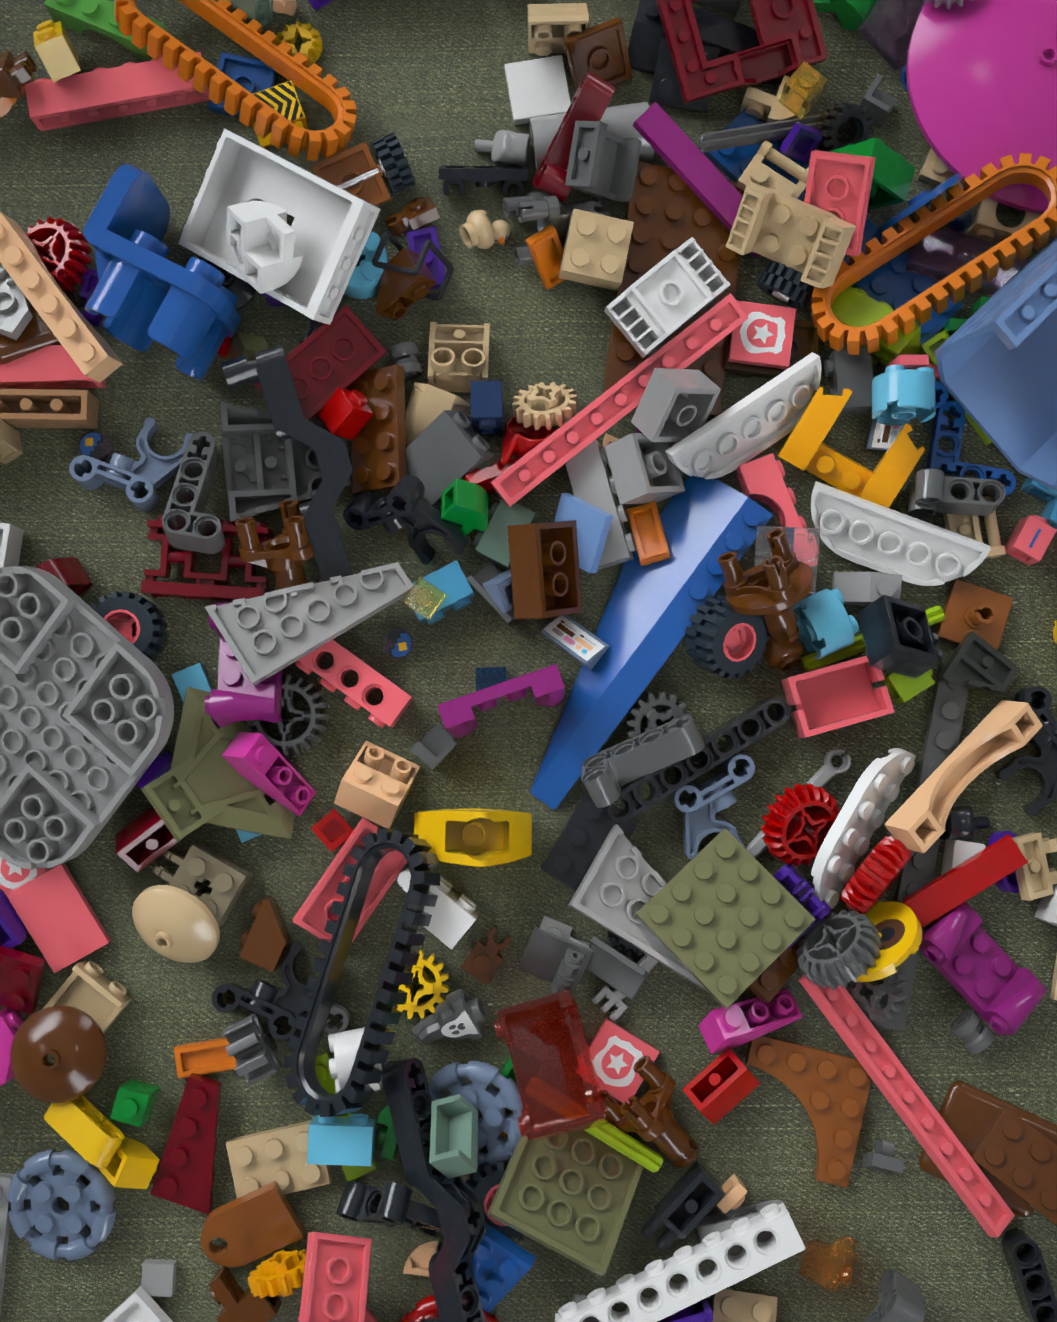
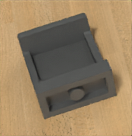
M575 121L565 185L606 201L629 202L633 195L641 140L637 138H623L607 131L608 124L601 121Z
M444 410L406 448L407 475L420 479L425 487L424 497L432 506L442 504V492L456 478L463 480L465 475L470 474L481 462L490 461L493 458L492 453L488 450L490 447L487 441L473 431L470 427L471 422L469 418L461 411Z

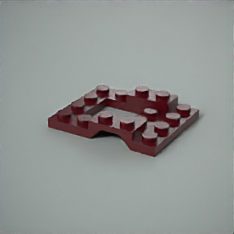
M656 0L684 104L737 88V90L748 86L783 77L784 75L787 76L793 74L798 69L822 63L828 59L813 0H748L760 46L711 61L706 59L691 4L700 0Z

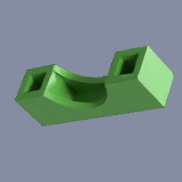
M45 0L44 6L55 23L61 21L65 28L81 35L84 30L99 32L121 44L134 57L145 62L153 59L147 54V45L139 49L132 44V35L125 37L119 30V22H115L114 2L109 0ZM147 17L155 24H157L162 29L168 32L164 23Z

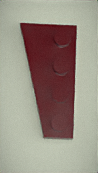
M195 1073L189 1076L150 1195L208 1215L213 1208L212 1188L215 1181L214 1161L215 1153L217 1152L216 1133L217 1124L219 1123L221 1082Z

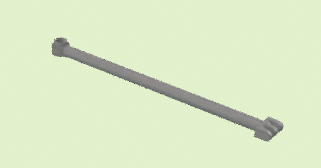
M842 749L829 751L824 758V765L807 783L823 788L837 773H844L849 769L851 765L849 754L841 756L845 752ZM835 755L841 756V763L837 767H834L831 763V759ZM762 831L746 846V850L755 859L768 847L762 839L765 835ZM645 954L636 964L649 973L658 961ZM605 983L592 997L591 1001L597 1004L605 996L607 1000L600 1009L606 1013L614 1005L616 1009L609 1016L614 1022L628 1008V1005L623 1001L626 995L614 987L611 989Z

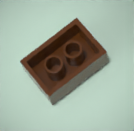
M576 520L508 525L514 619L548 618L582 612Z

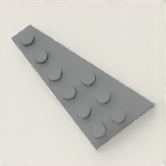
M396 562L361 570V573L345 577H341V575L331 577L330 580L319 583H305L266 592L262 596L250 599L240 598L233 600L232 603L219 606L214 604L205 608L253 686H256L415 590L399 563Z
M618 824L613 825L568 905L707 991L636 916V913L666 885V882L645 861L642 853L626 838Z

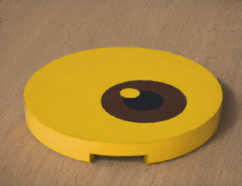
M893 901L878 902L868 913L864 914L879 931L878 934L883 946L879 949L881 956L874 959L876 966L868 968L866 970L867 975L859 976L857 982H871L886 978L896 973L897 970L895 968L904 962L910 954L915 955L922 940V926L908 906Z

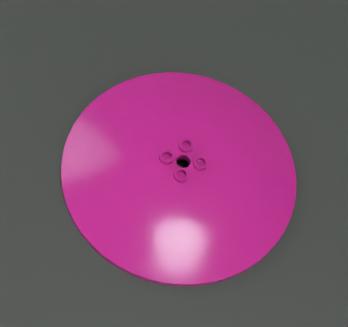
M934 0L925 3L910 38L906 76L910 103L917 124L937 157L954 174L960 172L963 176L961 178L963 182L965 178L973 173L980 179L981 168L990 162L998 170L999 158L1012 155L1014 163H1019L1020 153H1032L1031 164H1035L1040 156L1051 159L1050 169L1057 165V0H963L962 7L958 6L957 3H952L950 9H947L944 3L935 8ZM1025 183L1010 184L988 197L1009 207L1036 214H1043L1048 208V200L1045 194L1037 187Z

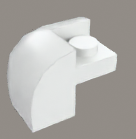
M248 201L227 206V246H233L235 255L240 265H237V271L260 294L287 284L297 273L303 259V254L294 247L296 241L295 230L287 224V211L278 205L264 201Z

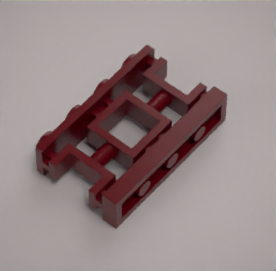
M158 516L157 520H148L147 527L150 528V532L147 535V539L151 542L162 543L160 570L144 569L146 578L145 581L142 580L141 593L151 597L233 602L236 599H250L269 592L267 590L270 579L255 576V564L242 561L240 555H232L233 541L230 538H225V545L222 550L221 574L195 572L196 552L186 550V552L172 551L173 546L169 544L166 534H161V532H165L162 525L163 516ZM220 520L224 536L239 537L235 522ZM255 522L258 537L261 538L259 540L260 543L274 538V532L270 528H266L265 523ZM178 527L174 530H181L184 527ZM207 533L204 536H211L214 533ZM171 563L185 564L184 578L196 581V584L157 581V578L170 579ZM231 567L245 568L244 582L257 585V588L217 585V582L230 583Z

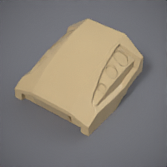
M430 322L428 384L447 392L471 393V381H488L490 323H484V325H453Z
M415 382L405 410L406 446H409L444 410H457L468 416L471 404L445 390L429 384Z

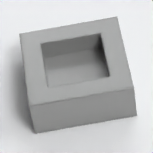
M145 1259L142 1263L141 1287L150 1296L172 1297L176 1286L177 1260Z

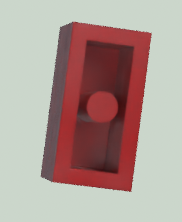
M727 1048L682 1090L700 1113L715 1125L761 1083L730 1048Z

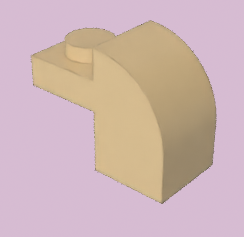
M784 75L776 96L748 86L740 111L742 112L746 109L745 113L753 115L757 119L767 121L766 123L799 118L812 85Z

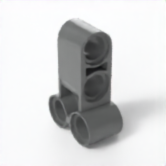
M922 469L916 472V481L908 484V515L914 518H928L936 513L988 516L1005 499L1006 491L1004 486L997 480L944 476V472L939 469ZM951 492L960 494L962 500L955 499ZM982 494L989 495L993 502L986 501Z

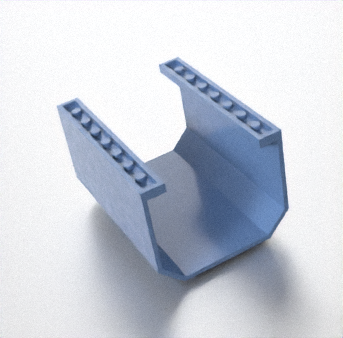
M1056 236L1039 250L935 351L940 382L1019 473L1052 490H1057Z

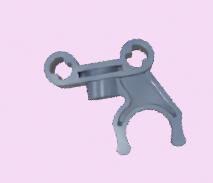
M148 417L145 419L143 428L136 438L137 450L141 455L139 461L113 453L108 464L93 457L81 455L72 460L69 471L76 482L86 490H96L103 483L125 490L129 500L140 511H152L160 502V495L156 489L178 473L187 442L193 434L187 433L185 435L184 444L177 453L170 456L158 455L151 449V440L159 427L153 418ZM147 490L148 494L145 497H138L141 492Z
M738 752L722 762V773L697 787L688 783L669 795L672 804L683 811L684 853L690 861L698 854V846L707 834L721 832L724 828L746 848L740 840L735 826L728 821L715 818V813L734 804L737 798L732 789L748 781L753 776L755 764L749 756ZM742 759L744 762L740 766L742 771L734 774L733 769L736 768L735 761ZM684 790L689 794L692 793L691 799L687 803L679 800V796Z

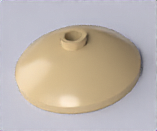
M156 885L146 888L135 899L132 907V917L136 930L142 940L159 955L176 962L196 963L209 958L217 948L220 940V931L215 917L204 903L187 891L168 885Z

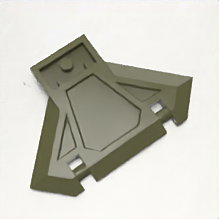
M187 687L170 770L141 789L176 841H179L204 823L291 840L295 814L273 798L271 799L274 803L269 805L263 796L265 793L242 777L222 757V754L239 732L253 733L251 729H247L245 721L235 722L217 729L211 720V715H207L205 711V697L210 696V692Z

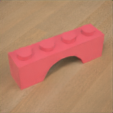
M772 453L738 466L734 473L742 493L752 500L768 505L777 515L780 529L794 528L793 552L796 553L797 560L808 564L811 569L817 567L816 561L819 559L817 550L813 543L809 544L805 534L807 532V525L801 515L798 516L794 507L796 498L790 487L787 488L783 480L785 471L781 461L775 460ZM770 552V553L767 555L768 558H769L770 556H773V555H772V552Z

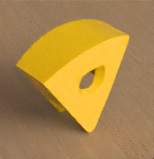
M481 808L439 809L414 813V833L419 835L418 838L425 839L432 848L428 853L436 854L438 861L487 867L513 862L532 855V814Z

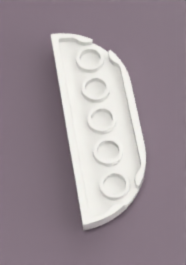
M812 352L667 449L665 452L670 461L689 476L703 477L704 479L719 478L733 472L738 466L745 464L785 437L794 429L804 413L813 391H817L820 386V356Z
M815 481L811 496V516L822 541L833 552L852 562L882 573L902 575L903 581L912 584L937 586L970 574L983 562L991 550L990 546Z
M901 748L888 750L890 755L881 759L876 758L866 768L855 784L817 853L811 875L814 877V891L811 895H815L821 902L824 900L832 909L839 901V893L845 882H848L853 876L854 866L859 857L867 851L873 832L883 823L884 813L890 802L897 798L900 791L899 786L904 777L910 774L914 767L916 756Z

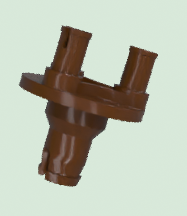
M776 528L766 534L773 555L769 557L771 562L766 558L762 561L761 565L742 573L738 555L736 552L731 551L721 554L718 557V563L725 579L723 586L730 608L743 615H763L770 639L773 643L780 645L781 638L779 634L782 632L781 628L785 629L790 643L798 638L799 626L797 625L792 605L798 603L809 594L814 586L815 578L811 567L804 562L798 561L796 553L791 551L786 530L784 528Z

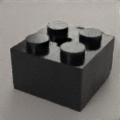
M883 595L858 612L870 667L916 679L937 666L938 662L942 660V651L934 647V645H937L939 638L937 634L930 631L925 607Z

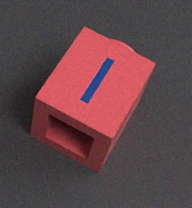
M1029 515L1017 523L1005 545L1006 553L1028 566L1040 562L1057 529L1049 526V521L1045 518Z

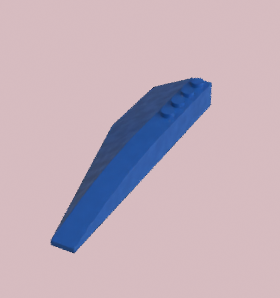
M688 476L683 483L685 491L674 495L659 515L671 558L641 566L636 548L632 552L634 559L624 563L595 633L596 637L610 647L592 670H589L582 664L530 790L531 794L551 809L555 810L580 777L583 762L590 756L598 753L684 637L686 626L691 627L692 621L689 618L692 614L695 615L697 613L696 608L700 604L706 606V600L712 598L725 581L720 564L718 563V557L723 553L733 551L737 553L738 560L740 561L773 516V514L748 496L715 478L704 479L703 477Z

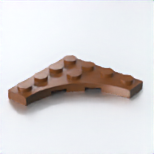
M767 1035L751 1040L745 1063L771 1074L785 1084L797 1096L811 1120L816 1142V1169L814 1177L817 1181L847 1188L871 1077L855 1057Z

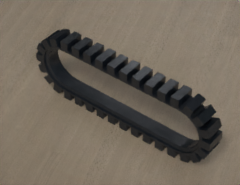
M389 828L378 829L377 834L369 833L362 838L364 846L355 845L350 855L357 861L356 864L345 863L342 874L351 879L349 883L339 882L336 893L345 898L344 901H333L330 912L338 915V919L327 920L324 931L332 934V938L321 939L318 950L325 953L326 957L315 958L312 969L319 972L320 976L309 977L306 989L314 992V995L303 996L300 1008L308 1011V1014L297 1015L293 1027L302 1032L301 1034H291L287 1046L295 1049L296 1052L295 1055H286L285 1068L294 1069V1073L286 1076L288 1089L298 1088L292 1096L298 1106L306 1105L304 1111L313 1116L333 1117L355 1113L363 1108L361 1102H369L375 1093L368 1084L380 1083L383 1071L374 1067V1065L384 1064L387 1061L389 1051L380 1046L381 1044H392L395 1032L386 1027L387 1024H398L402 1012L393 1009V1005H404L408 993L399 989V986L411 984L414 973L405 970L406 965H417L420 954L412 951L411 948L412 945L423 946L426 934L417 931L418 926L429 927L432 915L423 911L424 906L435 907L438 895L429 892L430 886H440V874L430 872L431 869L439 866L436 854L428 853L432 847L425 839L418 838L419 835ZM397 850L404 855L409 863L411 873L409 890L350 1076L344 1088L335 1095L330 1094L321 1086L316 1076L315 1060L317 1050L374 871L379 861L387 853Z

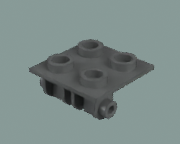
M535 927L518 969L552 982V996L557 1000H561L568 996L570 989L576 990L593 950Z

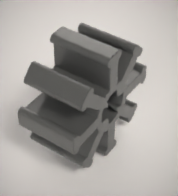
M257 1013L241 1019L223 1030V1035L229 1042V1045L226 1046L229 1057L234 1056L236 1059L235 1071L239 1077L244 1075L248 1086L278 1072V1069L281 1068V1061L275 1054L278 1052L277 1045L269 1040V1028L265 1022L261 1024Z

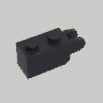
M696 1160L655 1206L656 1212L643 1226L641 1233L649 1238L664 1223L668 1228L658 1238L655 1246L662 1252L677 1237L680 1239L687 1237L724 1196L725 1193L720 1182Z

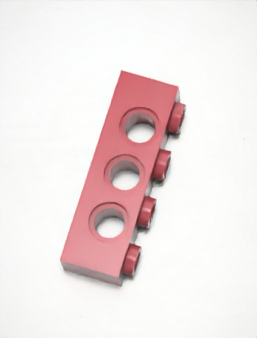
M334 640L297 660L294 664L308 675L314 671L322 678L319 683L334 693L336 689L347 695L344 701L356 710H359L361 706L371 713L368 719L382 729L386 724L393 728L414 699ZM330 653L334 657V663L331 668L324 670L320 667V658L324 654ZM349 671H356L359 676L358 683L354 687H346L344 684L345 674ZM373 689H381L384 696L382 702L375 706L371 705L368 701V694Z

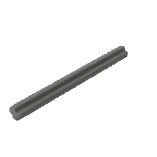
M821 114L703 133L698 138V145L701 152L705 153L763 143L765 140L768 142L786 139L795 122L815 128L816 123L822 124L823 120L819 118ZM848 119L844 120L838 130L852 128L851 122Z

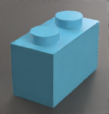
M362 1113L351 1114L349 1118L337 1116L320 1117V1115L313 1117L309 1124L307 1164L371 1166L375 1157L376 1119H370L369 1115Z

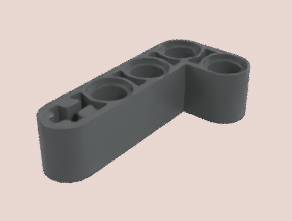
M207 432L195 433L187 442L162 518V525L168 542L173 547L214 554L223 549L225 537L220 520L216 516L203 513L219 464V454L215 439ZM178 527H184L181 530H174ZM207 533H214L211 536H204Z
M683 716L590 756L582 764L581 780L595 806L598 808L606 807L620 797V786L699 753L705 747V742L691 716Z
M892 1268L887 1270L878 1286L879 1304L863 1322H923L925 1307L920 1286Z

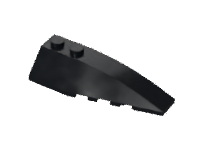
M640 0L628 47L631 69L652 75L655 73L661 37L666 38L656 0ZM692 7L702 44L720 48L718 58L760 46L756 29L729 18ZM805 68L798 69L793 74L787 76L801 81ZM783 77L770 80L762 84L781 85Z

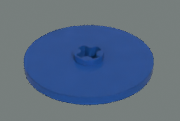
M958 172L928 193L925 189L907 202L908 206L879 226L880 231L887 230L911 213L915 214V211L922 206L928 207L931 205L932 199L963 178L962 174Z

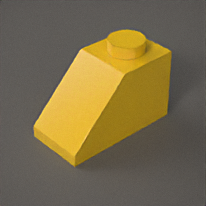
M125 1136L106 1168H97L114 1187L147 1189L152 1176L157 1170V1164L160 1159L145 1144Z

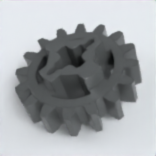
M663 691L658 692L657 698L648 692L646 695L647 701L644 702L638 698L636 702L639 707L637 709L630 708L629 712L634 716L633 719L625 720V723L632 726L633 729L626 733L627 736L633 738L656 728L655 721L657 719L662 720L661 723L663 725L683 716L692 717V714L688 711H682L685 709L686 703L683 701L676 703L677 696L671 693L666 699V694ZM656 705L669 706L668 708L665 707L663 710L653 709V706ZM644 716V726L640 729L641 718Z
M896 969V973L880 980L857 983L854 981L848 982L850 988L846 990L849 994L853 995L855 1002L861 1006L864 1014L866 1012L869 1013L871 1021L877 1018L881 1023L899 1016L901 1010L907 1007L903 1000L908 998L909 994L902 990V987L907 983L904 980H899L900 969Z

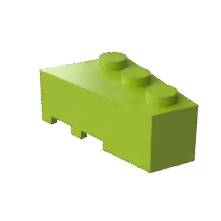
M851 286L835 298L831 307L834 316L839 321L852 327L868 326L894 311L886 302H878L869 297L863 289ZM915 320L914 331L906 336L898 329V341L889 347L882 339H879V351L871 353L872 363L877 365L880 361L886 366L898 355H920L921 326Z

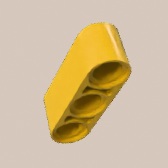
M83 1095L69 1102L51 1103L44 1115L45 1121L86 1161L99 1168H106L125 1138L124 1134Z

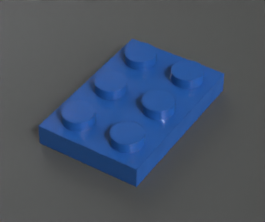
M486 1223L487 1230L471 1263L482 1308L489 1314L529 1271L534 1263L535 1256Z

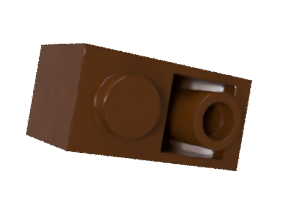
M403 248L388 264L414 269L420 254ZM423 262L419 274L415 276L384 269L381 275L376 305L378 315L392 320L401 318L407 313L411 305L429 293V289L437 282L426 263Z
M269 896L263 902H257L251 918L255 921L250 931L245 930L238 947L242 948L239 958L274 972L279 968L291 938L276 899Z

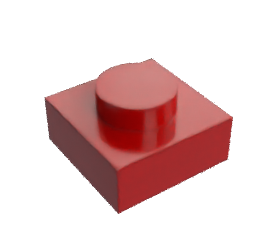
M335 808L330 810L311 827V830L331 853L348 839L353 832V828Z

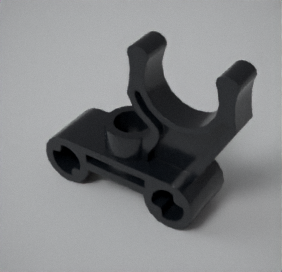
M404 475L388 495L380 498L370 491H360L343 512L345 522L356 530H363L382 524L388 533H392L403 526L410 529L408 535L409 546L418 555L421 563L425 565L429 564L436 554V551L428 544L425 533H435L444 537L457 555H461L469 544V541L460 531L458 524L441 519V512L422 499L425 487L420 479L412 475Z
M1033 686L1020 689L1016 693L1015 701L1028 703L1043 725L1028 741L1036 749L1037 754L1034 757L1030 755L1013 756L1007 764L995 771V776L1000 780H1008L1014 771L1020 768H1030L1037 773L1041 782L1040 793L1035 800L1023 806L1025 813L1037 815L1043 807L1054 802L1057 796V722L1047 711L1052 704L1050 692L1044 687ZM1032 693H1034L1037 696V698H1035L1034 703L1036 704L1034 708L1030 705V702L1032 701V697L1030 695Z
M299 942L292 943L289 954L281 964V976L285 983L283 990L260 979H256L251 990L236 983H226L217 987L213 992L212 1004L215 1009L222 1013H229L243 1006L270 1019L269 1031L274 1038L279 1040L290 1038L291 1034H295L298 1031L297 1028L293 1027L297 1015L305 1011L300 1008L303 996L314 995V992L306 989L307 984L301 982L295 974V960L303 950V945ZM231 990L235 994V1002L226 1005L222 1001V993ZM280 1016L289 1018L288 1024L292 1026L290 1032L280 1031L281 1024L277 1022Z
M346 1181L336 1211L338 1216L354 1222L384 1224L388 1227L406 1223L408 1228L429 1238H435L437 1231L442 1232L437 1209L410 1200L413 1193L410 1188L392 1182H386L384 1187L367 1186L355 1181Z

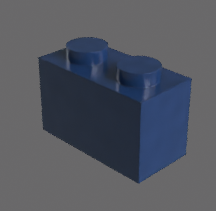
M471 381L473 431L479 433L482 437H494L497 433L503 432L502 381Z

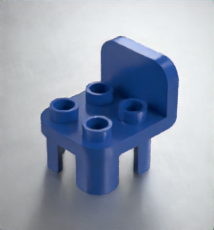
M124 164L112 175L84 227V236L95 249L99 281L85 306V310L92 315L102 314L106 316L103 328L119 341L140 352L147 351L153 340L171 349L179 355L175 362L177 369L194 379L202 381L225 337H233L242 320L234 308L238 298L231 291L221 286L225 276L212 265L198 258L191 257L184 268L166 258L170 250L161 241L168 228L170 206L150 174L130 164Z

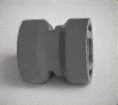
M403 342L389 347L390 360L394 362V365L397 364L404 367V381L413 380L423 375L421 363L417 362V356L419 355L417 343Z
M967 1010L960 1014L949 1027V1030L955 1037L961 1038L964 1041V1047L972 1055L984 1051L995 1038V1034L989 1027L982 1026L980 1017L974 1010Z

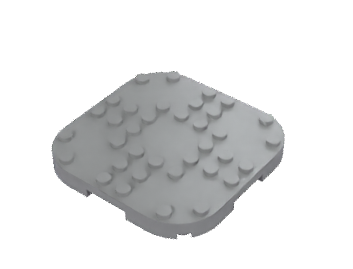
M8 566L0 568V856L9 863L24 869L52 868L76 858L90 846L161 752L172 730L174 703L168 682L160 669L61 580L39 568Z

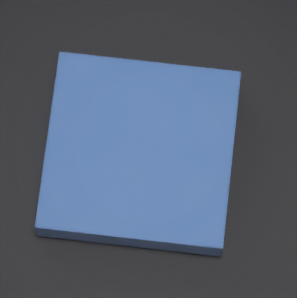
M562 493L554 522L576 520L579 568L588 573H597L613 515L570 493Z

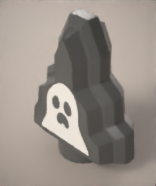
M460 988L448 994L446 1001L436 1005L434 1014L422 1018L413 1028V1034L417 1040L435 1041L444 1037L453 1040L463 1038L475 1040L487 1035L483 1022L488 1021L485 1004L479 996L471 999L468 993L463 988Z

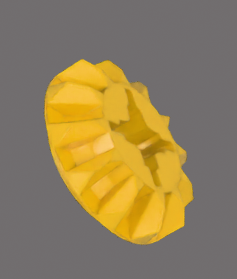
M297 20L295 24H285L282 32H277L276 46L283 41L293 47L291 57L298 53L294 45L298 36L302 38L304 43L301 44L300 53L308 58L306 67L311 66L319 59L323 49L322 38L319 31L314 29L309 22L303 24Z

